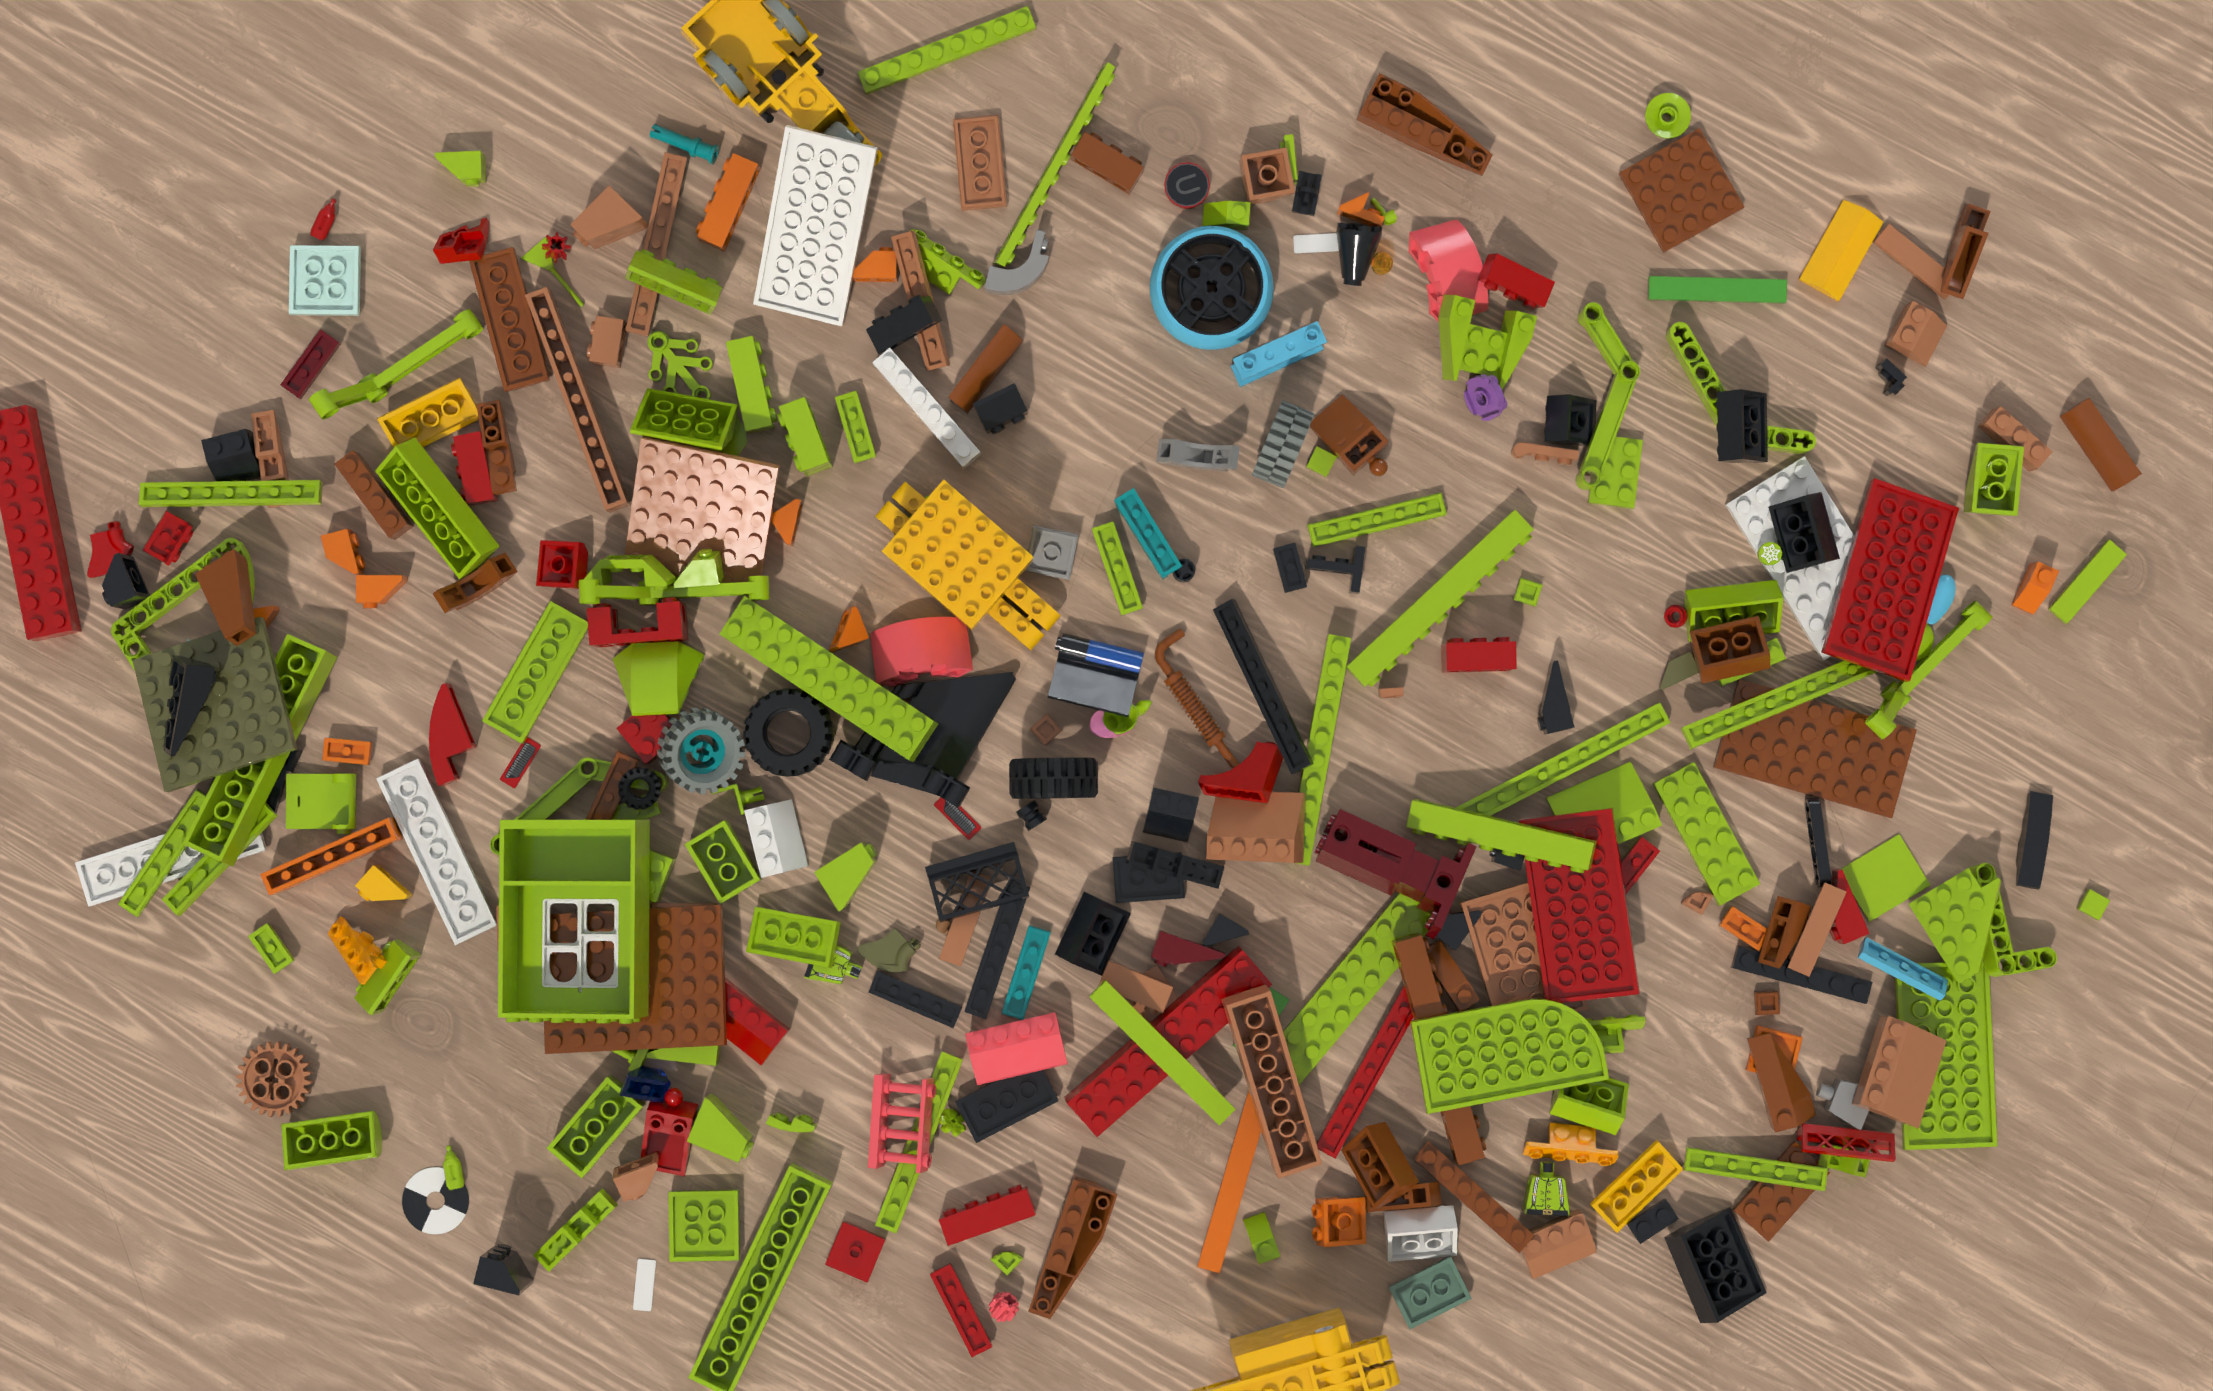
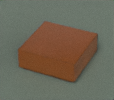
M1779 991L1754 992L1755 1015L1780 1014Z

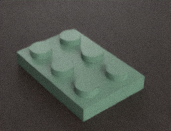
M1451 1256L1388 1286L1409 1330L1472 1299Z

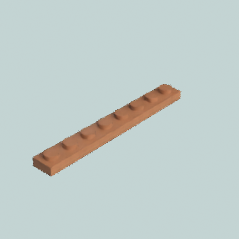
M664 152L643 248L653 253L654 258L660 261L666 258L687 163V157ZM635 284L625 332L649 336L658 295L657 292Z

